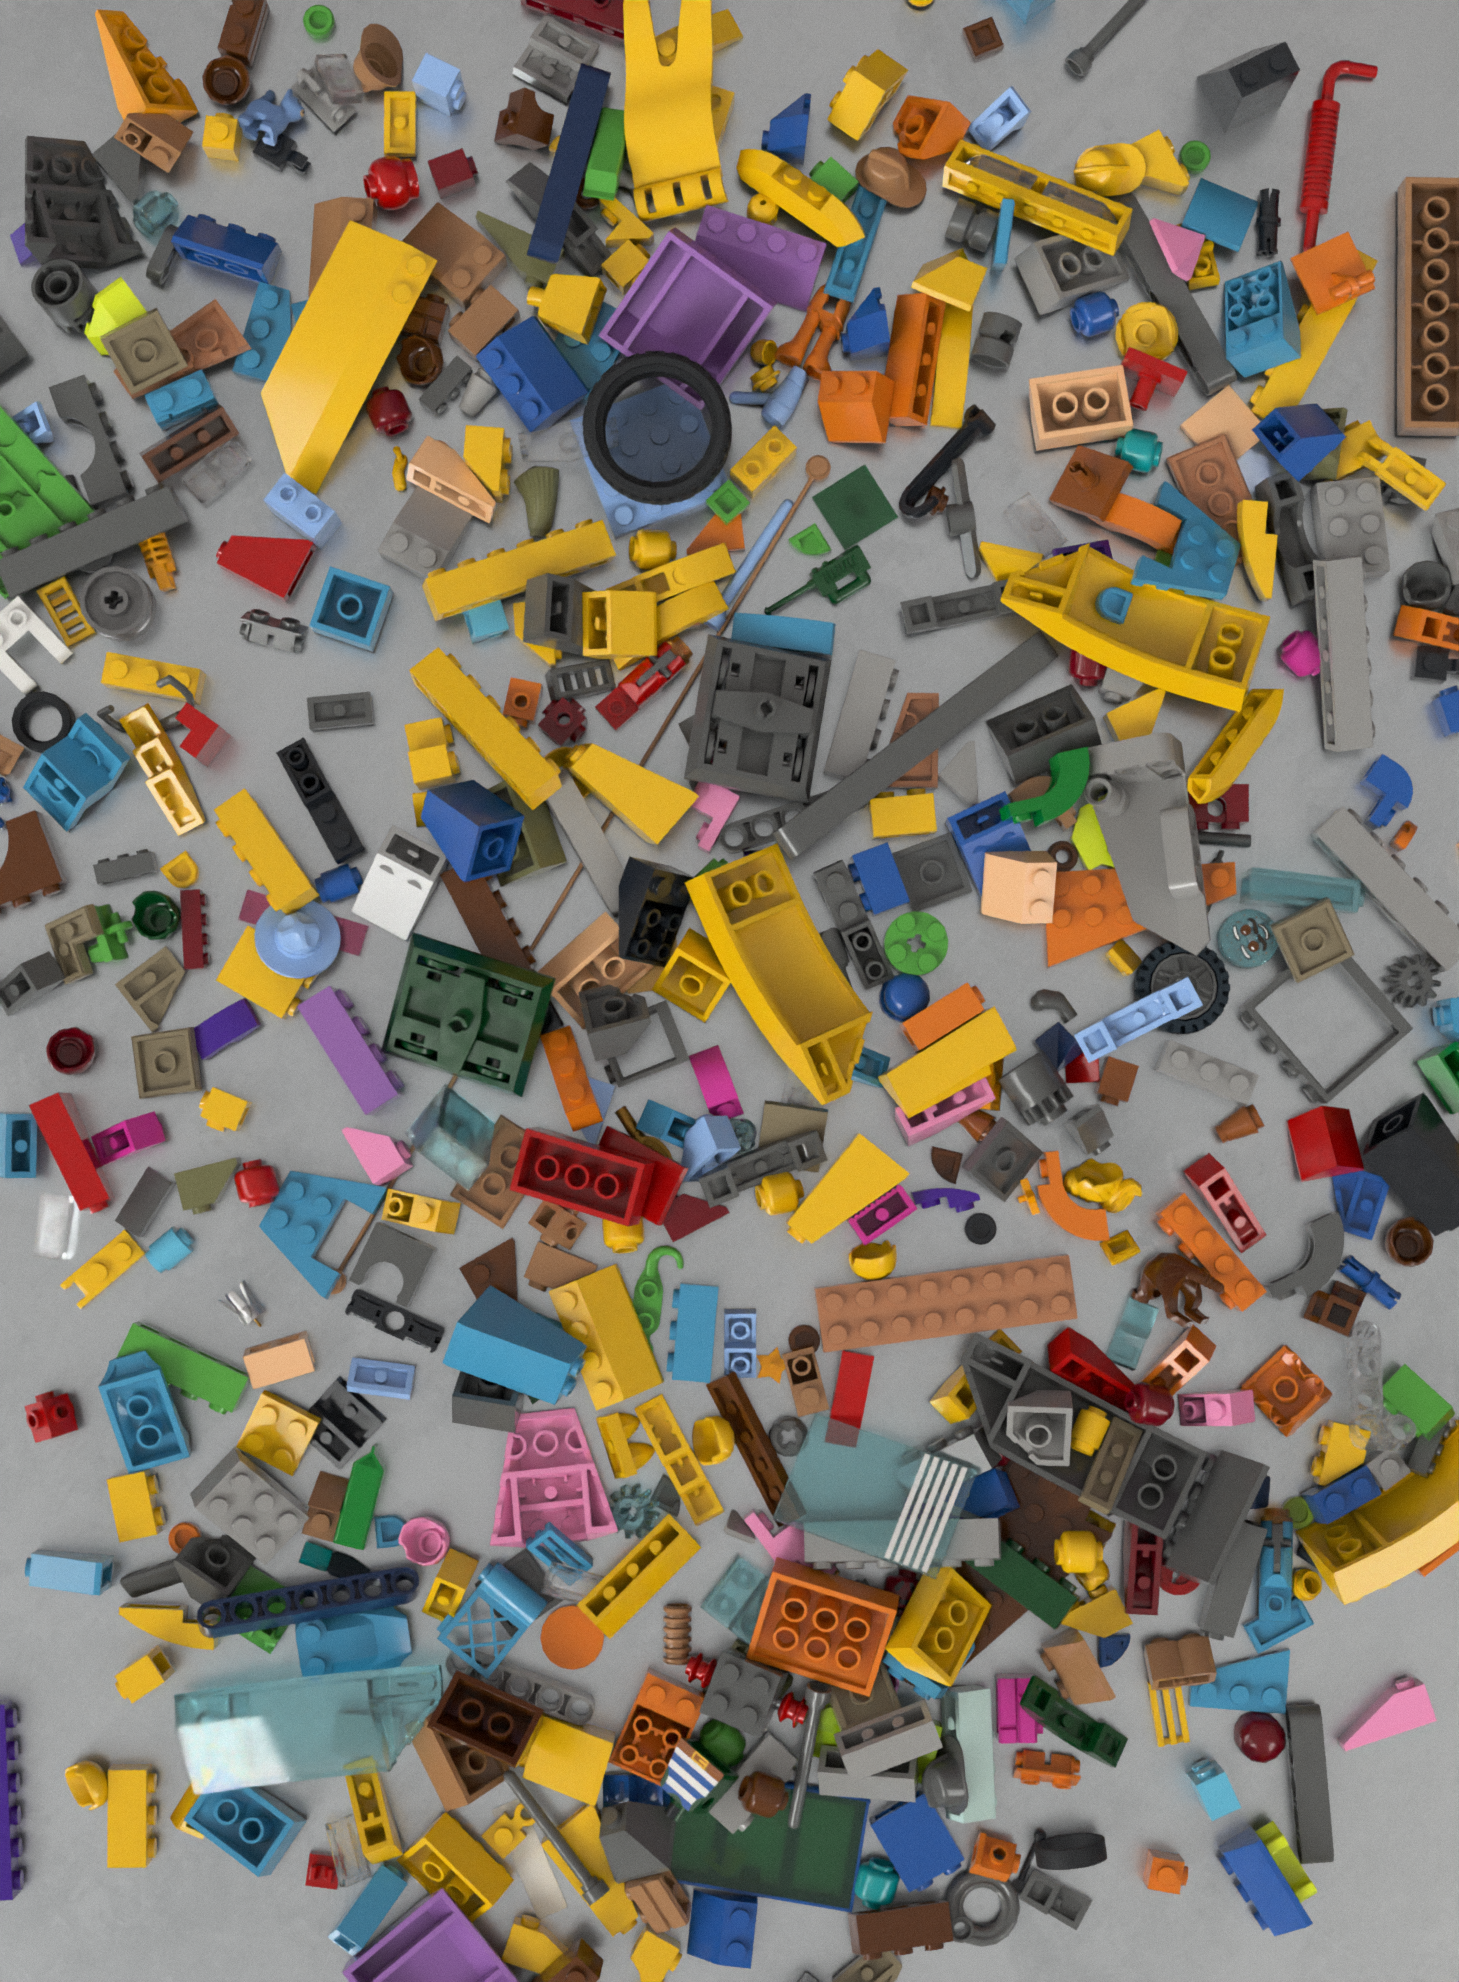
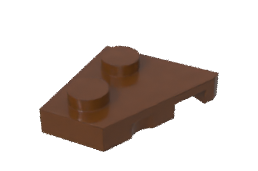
M513 1237L459 1268L476 1299L491 1285L519 1303L516 1245Z

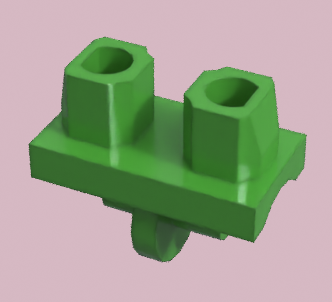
M110 904L96 905L95 909L104 934L96 937L97 944L88 947L91 962L105 961L107 963L128 958L124 944L129 941L125 931L133 928L132 922H122L118 912L112 913Z

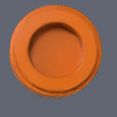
M188 1521L180 1522L169 1533V1545L173 1551L179 1554L191 1538L202 1537V1533L196 1524Z

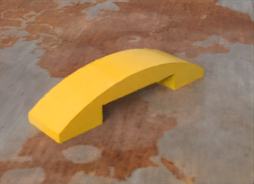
M946 302L936 364L930 426L956 429L962 427L973 305L970 311Z
M715 581L690 589L657 606V645L697 622L703 624L729 609ZM644 657L616 658L613 660L618 670L621 671Z

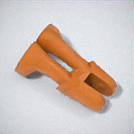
M826 284L816 291L809 302V306L806 309L807 314L797 334L791 341L780 345L774 354L780 363L791 368L793 366L800 367L810 340L819 325L821 334L803 365V370L807 375L818 381H821L822 371L832 370L828 361L829 351L834 339L839 340L851 307V302L840 299L833 314L824 310L823 308L828 303L830 296L823 293Z

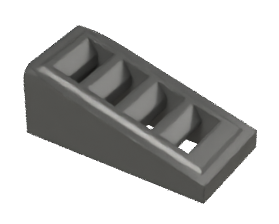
M609 659L549 669L545 674L551 701L556 700L558 702L562 697L567 701H571L572 698L576 700L612 691L616 688ZM600 668L603 680L601 685H598L595 669ZM587 671L591 687H586L583 672ZM570 675H575L578 689L573 690ZM558 678H562L565 692H561Z

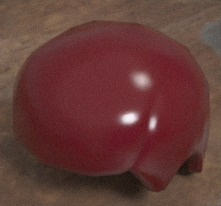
M78 1027L59 1030L50 1037L47 1044L48 1062L56 1071L62 1074H81L91 1066L95 1057V1044L92 1036Z
M1251 1711L1242 1715L1236 1723L1234 1731L1235 1744L1242 1754L1251 1761L1267 1763L1276 1759L1285 1749V1731L1270 1713Z

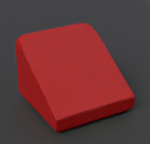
M1084 1053L1080 1054L1065 1066L1066 1083L1099 1082V1058L1088 1063Z

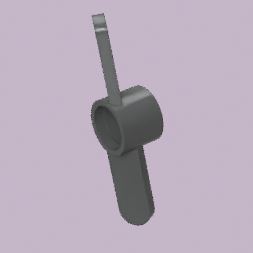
M956 458L952 460L951 467L957 503L946 505L947 523L950 536L960 535L965 571L968 577L974 578L978 577L981 573L975 512L969 497L964 461L962 458Z

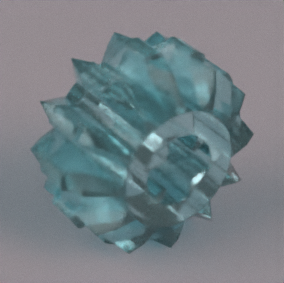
M625 1484L620 1487V1492L614 1491L610 1495L613 1502H610L609 1506L617 1524L618 1532L616 1533L624 1529L625 1539H630L634 1534L638 1538H642L645 1536L646 1531H652L655 1528L653 1520H657L660 1517V1513L653 1510L654 1507L659 1505V1501H650L648 1498L652 1490L647 1489L641 1493L640 1484H635L632 1489ZM631 1506H633L637 1511L634 1513L635 1516H632L629 1513V1511L632 1509Z

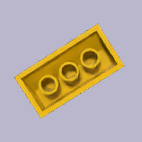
M617 1263L548 1291L564 1332L587 1345L582 1357L586 1362L581 1370V1374L596 1411L664 1382Z

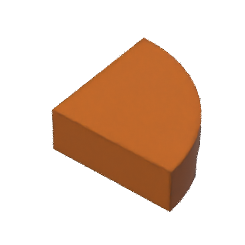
M1405 820L1390 841V846L1398 852L1404 850L1413 838L1418 826L1409 820Z

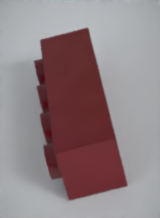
M200 889L180 890L184 970L207 969V965L210 964L209 953H206V945L209 944L208 933H205V925L208 924L207 913H204V906L207 904L206 894H203V891Z

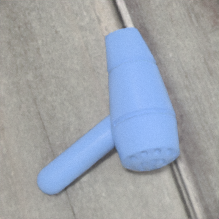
M793 366L773 393L734 391L730 394L729 399L733 404L764 405L761 411L764 420L773 426L782 427L791 414H793L809 378L803 369Z

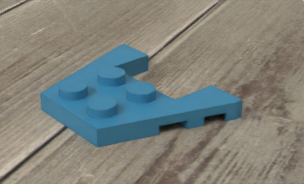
M1164 481L1158 489L1154 506L1182 520L1169 567L1142 555L1136 563L1130 584L1140 587L1144 584L1155 585L1156 589L1165 591L1169 588L1184 590L1185 594L1222 600L1228 593L1241 544L1171 484Z
M290 1171L279 1190V1194L274 1198V1202L270 1205L259 1227L318 1294L328 1300L342 1274L315 1260L314 1256L346 1201L375 1215L386 1197L388 1189L382 1186Z

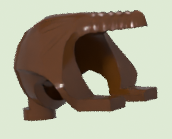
M1162 1252L1145 1264L1141 1272L1140 1284L1137 1289H1133L1131 1297L1140 1303L1148 1304L1149 1300L1152 1301L1162 1295L1166 1317L1185 1328L1192 1325V1320L1200 1325L1207 1324L1209 1317L1198 1309L1202 1302L1200 1285L1222 1294L1224 1292V1285L1188 1259L1175 1253ZM1179 1289L1185 1297L1183 1310L1186 1316L1178 1312Z

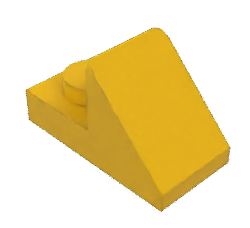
M614 198V201L599 199L600 209L602 210L600 212L601 216L610 225H618L605 239L607 248H619L628 239L634 245L639 243L642 246H651L654 243V233L616 198Z

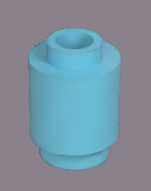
M171 1227L149 1246L150 1250L145 1253V1256L150 1264L158 1272L162 1273L166 1269L171 1270L193 1251L191 1244L194 1240L184 1228L181 1227L178 1230L175 1227Z

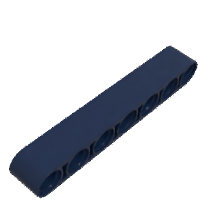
M584 63L580 65L527 256L555 265L558 263L611 72Z
M398 1567L211 1600L203 1603L197 1611L198 1627L204 1636L218 1638L408 1604L414 1601L419 1593V1577L417 1572L410 1567ZM408 1580L413 1584V1587L410 1590L402 1591L396 1587V1584L399 1581ZM369 1586H377L381 1589V1593L377 1596H368L364 1590ZM339 1591H344L350 1596L344 1602H337L332 1598ZM306 1597H313L318 1601L311 1608L303 1607L300 1602ZM273 1603H282L285 1606V1609L278 1614L268 1610L269 1606ZM243 1608H248L253 1612L252 1616L248 1619H240L236 1616V1613ZM210 1614H216L221 1617L220 1621L215 1625L206 1624L204 1619Z

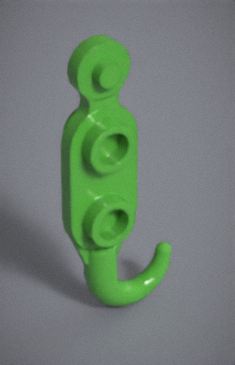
M669 1245L659 1246L649 1253L645 1268L634 1290L633 1305L652 1353L654 1349L650 1336L659 1327L663 1299V1284L658 1271L659 1259L664 1255H670L677 1261L679 1269L684 1267L681 1253Z

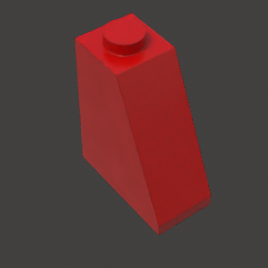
M231 535L228 542L223 541L220 545L216 558H218L217 564L221 569L288 603L317 547L313 542L306 539Z

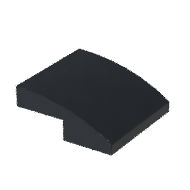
M340 1376L308 1410L309 1413L321 1418L310 1444L339 1470L344 1467L386 1420L359 1393L347 1392V1382Z

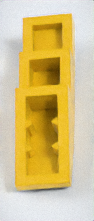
M149 703L122 716L119 721L135 745L132 752L148 776L145 783L177 835L179 836L206 821L184 767Z
M663 1394L635 1408L634 1410L679 1496L682 1498L694 1524L698 1527L724 1513L725 1511Z

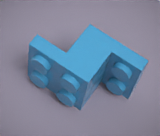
M84 713L77 718L68 736L40 755L23 788L68 832L76 826L86 808L112 790L131 757L121 745L117 744L103 730L98 722L94 721L87 713Z

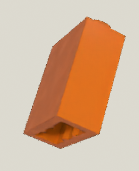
M967 982L906 1020L899 1027L914 1051L918 1052L985 1010L982 1006L985 999L976 985L970 987Z

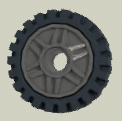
M1167 942L1153 949L1139 965L1134 980V996H1136V1000L1176 982L1179 978L1183 979L1189 976L1203 1003V1006L1175 1020L1172 1019L1157 1028L1175 1034L1198 1032L1215 1022L1224 1011V1007L1229 1000V974L1224 967L1225 964L1222 959H1219L1218 954L1207 948V946L1196 956L1172 942Z

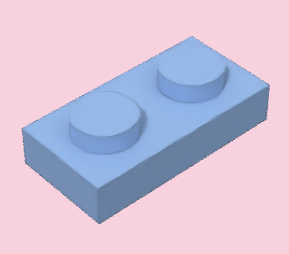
M352 1357L346 1386L347 1392L410 1400L415 1366Z

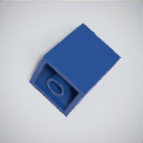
M475 780L427 790L421 819L462 881L467 882L510 871L524 820L522 813Z

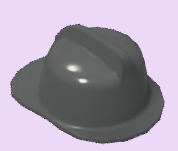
M945 1735L940 1738L943 1748L937 1750L936 1758L928 1763L922 1774V1788L930 1808L946 1807L950 1812L960 1814L967 1808L969 1799L965 1778L964 1756L959 1741L954 1736Z

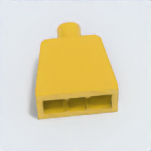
M552 274L546 289L535 286L529 288L527 304L539 307L538 317L545 326L589 345L607 288L598 277Z

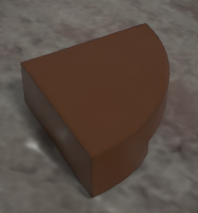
M931 1146V1161L936 1172L944 1180L956 1184L963 1153Z

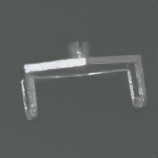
M611 417L609 422H606L605 427L606 443L609 449L619 446L616 418ZM563 422L525 435L524 432L518 433L523 462H573L589 456L584 444L582 422Z

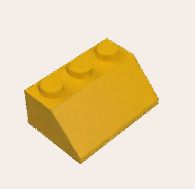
M952 1567L929 1568L927 1573H923L885 1649L905 1668L943 1685L952 1686L992 1605Z
M447 1812L431 1823L403 1852V1855L399 1856L396 1860L430 1894L443 1887L471 1922L493 1907L514 1881L506 1869L497 1863L484 1850L483 1846L474 1840L461 1827L460 1823Z

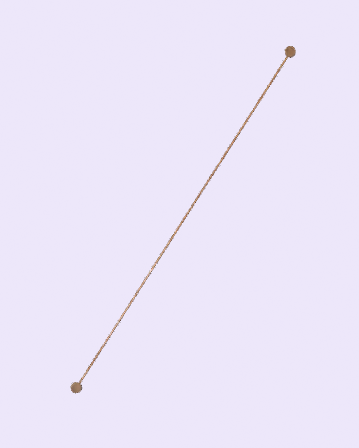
M815 455L807 461L805 472L809 480L716 636L722 635L812 482H823L828 478L831 465L826 457ZM704 656L640 761L639 766H644L703 667ZM612 812L609 813L601 827L603 833L614 816ZM581 862L531 944L532 952L582 870L583 865ZM453 1075L410 1147L411 1154L457 1080V1076ZM398 1177L391 1180L386 1189H392ZM371 1214L340 1267L338 1269L332 1268L342 1275L331 1294L340 1293L345 1289L347 1276L343 1269L375 1215Z

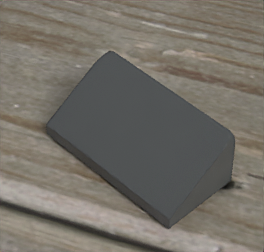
M148 1166L115 1221L137 1237H143L175 1185V1182Z
M174 1558L126 1574L121 1578L120 1584L132 1598H136L181 1583L182 1580L173 1564Z

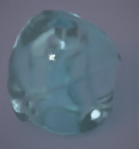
M731 1119L730 1123L741 1147L735 1154H744L755 1146L756 1127L748 1119Z

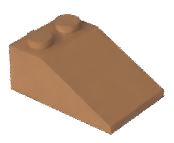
M439 202L430 209L402 240V242L438 260L429 279L465 311L472 305L470 300L481 288L486 290L508 266L506 256L497 247Z
M1069 1627L1041 1643L1045 1652L1040 1654V1657L1048 1671L1050 1672L1055 1669L1060 1680L1055 1684L1064 1700L1070 1697L1074 1705L1110 1701L1116 1698L1085 1639L1077 1629Z

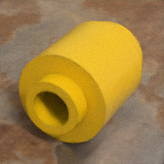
M1089 1406L1088 1410L1081 1409L1072 1428L1071 1448L1085 1455L1093 1456L1094 1451L1099 1450L1110 1424V1421L1105 1418L1107 1413L1093 1406Z

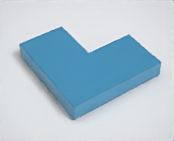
M1003 198L1000 203L997 234L994 239L990 271L1001 272L1007 264L1015 206L1013 199Z

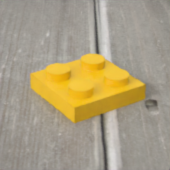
M264 1390L236 1447L293 1476L321 1418Z

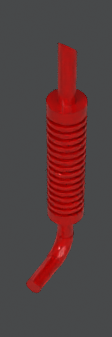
M1340 60L1331 64L1325 71L1322 80L1321 99L1315 100L1312 103L1305 175L1303 176L1304 181L1300 201V211L1307 214L1303 242L1304 251L1316 246L1319 215H1324L1328 212L1331 176L1333 173L1332 164L1334 163L1333 158L1335 156L1338 131V115L1340 114L1341 106L1339 102L1333 100L1335 82L1339 75L1342 74L1375 79L1378 72L1377 66L1349 60Z

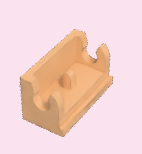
M307 1331L246 1348L243 1354V1360L253 1389L315 1371V1359Z

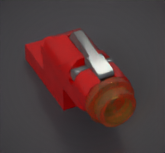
M678 636L672 640L667 639L657 648V656L645 658L618 683V687L595 706V709L615 731H618L663 691V687L689 663L688 659L693 656L692 651Z

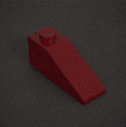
M1125 1520L1123 1538L1125 1613L1158 1616L1163 1539Z

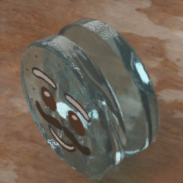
M1254 909L1240 910L1228 916L1220 925L1217 933V946L1221 956L1232 966L1242 969L1255 968L1268 962L1278 947V943L1269 926L1274 923L1272 919L1265 913Z

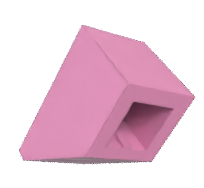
M1219 1390L1178 1394L1181 1426H1236L1255 1422L1253 1390Z

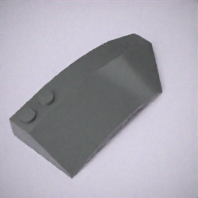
M975 1332L961 1359V1363L990 1448L1048 1481L1080 1496L1098 1450L1094 1451L1093 1456H1088L1070 1448L1069 1466L1036 1465L1028 1457V1453L1006 1435L1007 1405L1009 1402L1037 1390L1071 1391L1073 1405L1072 1428L1080 1410H1088L1089 1406H1093L1106 1412L1105 1418L1111 1421L1115 1416L1143 1431L1110 1513L1166 1540L1208 1453L1155 1426L1134 1423L1129 1413L1034 1363L1033 1360Z

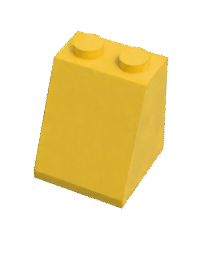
M544 1713L543 1725L529 1753L519 1764V1767L525 1768L522 1778L595 1806L616 1732L589 1723L576 1725Z

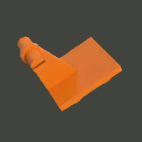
M1349 232L1343 233L1290 259L1317 316L1375 289L1373 284L1375 282L1374 274L1370 269L1366 270Z

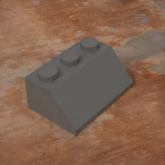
M1072 684L986 721L1004 766L1015 784L1050 770L1049 759L1057 753L1102 745L1095 718Z

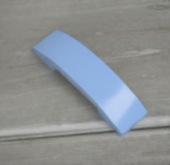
M1189 976L1117 1010L1075 1033L1074 1036L1088 1063L1152 1029L1203 1006V1003Z

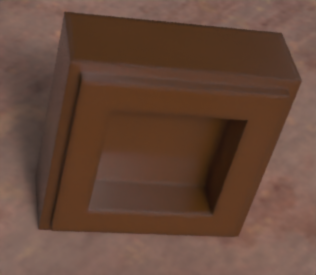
M992 17L963 28L962 32L974 60L1004 47Z

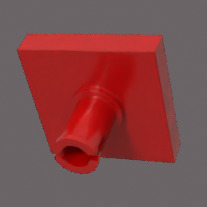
M1132 347L1128 348L1120 364L1123 365L1125 377L1137 381L1129 403L1131 407L1140 411L1147 410L1155 389L1175 397L1188 372Z

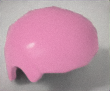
M423 1516L411 1518L402 1526L398 1542L403 1546L408 1560L421 1566L438 1564L447 1555L450 1536L442 1522L432 1517Z

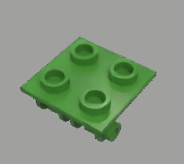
M251 1565L231 1597L285 1588V1586ZM273 1603L269 1606L268 1610L278 1614L285 1609V1606L282 1603ZM243 1608L236 1613V1616L240 1619H248L252 1616L253 1612L248 1608ZM289 1625L246 1632L239 1635L271 1654Z

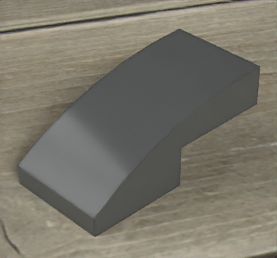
M1035 1869L1019 1896L1020 1900L1046 1915L1053 1916L1075 1930L1078 1929L1093 1901Z

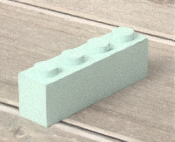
M977 1685L951 1687L941 1698L942 1737L945 1735L954 1736L959 1741L964 1756L965 1778L969 1796L968 1806L960 1814H954L946 1808V1819L960 1823L996 1818L995 1807L997 1805V1797L994 1784L996 1767L993 1760L994 1731L992 1729L991 1715L993 1701L990 1688Z

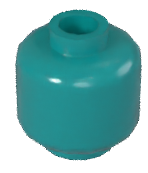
M1132 428L1131 431L1126 433L1125 438H1118L1115 456H1120V459L1128 461L1133 466L1132 470L1148 473L1152 470L1153 466H1159L1163 442L1159 441L1158 435L1155 432Z
M870 1858L868 1862L862 1863L859 1867L854 1888L855 1894L862 1899L864 1906L871 1909H880L881 1905H889L895 1899L900 1876L894 1869L892 1862L882 1858Z

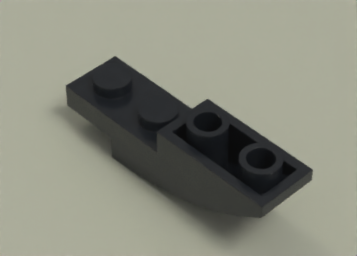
M303 737L276 752L335 862L340 864L365 850L352 821L305 738Z

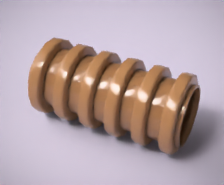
M684 1603L667 1604L663 1607V1611L666 1612V1616L663 1617V1621L666 1622V1626L663 1627V1631L666 1632V1636L663 1637V1641L666 1642V1646L663 1647V1651L666 1652L663 1662L669 1665L688 1664L691 1656H688V1653L692 1651V1647L688 1646V1643L692 1641V1637L689 1636V1632L692 1631V1627L689 1626V1622L692 1621V1617L689 1616L692 1607Z

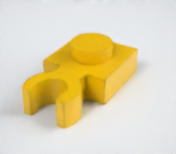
M521 1802L516 1806L512 1818L504 1812L481 1835L502 1859L526 1838L527 1834L522 1828L535 1823L532 1817L525 1818L522 1815L521 1810L525 1807Z

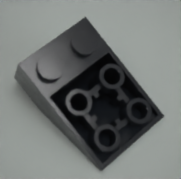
M629 856L619 883L620 958L665 967L690 900V894L685 882L695 877L669 865Z

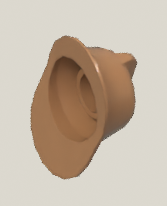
M369 24L363 29L361 35L360 50L353 63L354 73L361 81L362 91L365 93L371 90L380 91L387 86L396 87L401 83L403 53L400 43L395 35L385 26Z
M892 147L872 149L870 154L863 156L857 162L855 169L856 180L859 181L863 188L898 207L910 208L918 205L925 198L927 191L925 179L917 169L907 163L906 158L897 149Z

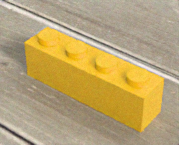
M245 788L214 809L219 817V820L215 822L226 838L231 835L236 843L232 846L234 852L242 862L248 860L253 868L248 871L259 887L264 884L269 894L265 897L276 912L281 909L286 915L295 913L319 896V893L256 800Z
M668 1514L577 1606L611 1639L701 1547Z

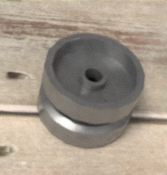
M120 566L103 567L91 574L83 584L79 598L81 612L87 623L105 638L118 642L131 641L145 634L153 624L157 611L155 596L149 585L132 570ZM122 600L123 603H122V604H117L116 609H115V604H116L118 601Z

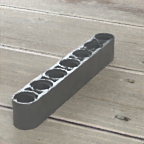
M1130 193L1116 201L1133 209L1129 230L1120 247L1150 300L1167 307L1175 317L1178 326V341L1176 345L1204 393L1210 396L1237 381V375L1232 364L1226 359L1223 348L1184 280L1172 273L1149 223V219L1136 197Z

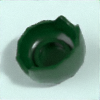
M144 891L133 900L132 903L135 906V910L131 920L141 936L153 941L165 940L177 929L180 921V911L175 900L160 891Z

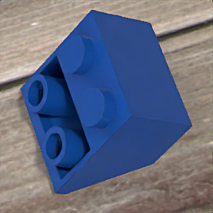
M1317 403L1275 408L1252 429L1275 459L1298 482L1346 438L1343 432Z

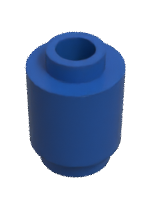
M349 863L320 873L321 877L314 879L315 886L323 903L329 900L333 903L359 893V886L363 884L358 867L351 868Z

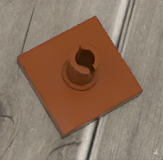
M1078 445L1049 500L1056 506L1104 522L1133 466L1128 461Z

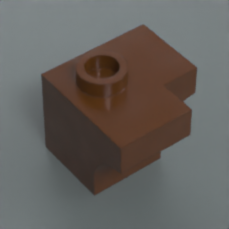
M522 88L510 93L507 108L499 112L495 142L503 145L523 146L531 150L549 145L554 114L548 113L539 107L535 97L536 91Z
M1336 1281L1331 1294L1321 1290L1313 1293L1303 1318L1348 1337L1367 1293Z

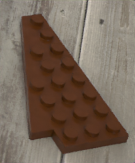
M1009 1460L1008 1464L1003 1466L1002 1471L1007 1473L1020 1507L998 1517L1000 1520L1001 1538L1005 1541L1009 1537L1014 1539L1025 1548L1023 1551L1025 1556L1032 1561L1037 1557L1051 1567L1049 1574L1058 1581L1061 1577L1066 1578L1071 1574L1064 1572L1060 1565H1056L1054 1560L1055 1539H1059L1064 1531H1091L1096 1538V1542H1101L1102 1546L1111 1539L1113 1533L1086 1520L1092 1508L1078 1501L1079 1496L1012 1460ZM961 1561L962 1567H956L955 1571L992 1605L974 1640L975 1649L963 1666L964 1668L1029 1610L966 1562ZM906 1678L903 1680L904 1682L915 1687V1685L908 1681Z

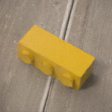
M107 652L101 683L110 689L186 703V698L171 684L162 688L157 687L156 681L172 675L193 694L195 704L200 705L206 674L197 668Z
M113 1764L108 1769L107 1868H146L152 1861V1858L156 1857L157 1839L152 1838V1825H156L157 1807L156 1805L152 1806V1793H156L157 1774L152 1773V1764Z

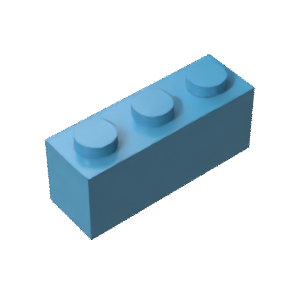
M681 1282L680 1289H674L672 1308H678L677 1321H671L669 1340H675L674 1353H668L666 1372H673L672 1380L710 1383L719 1290L717 1285Z

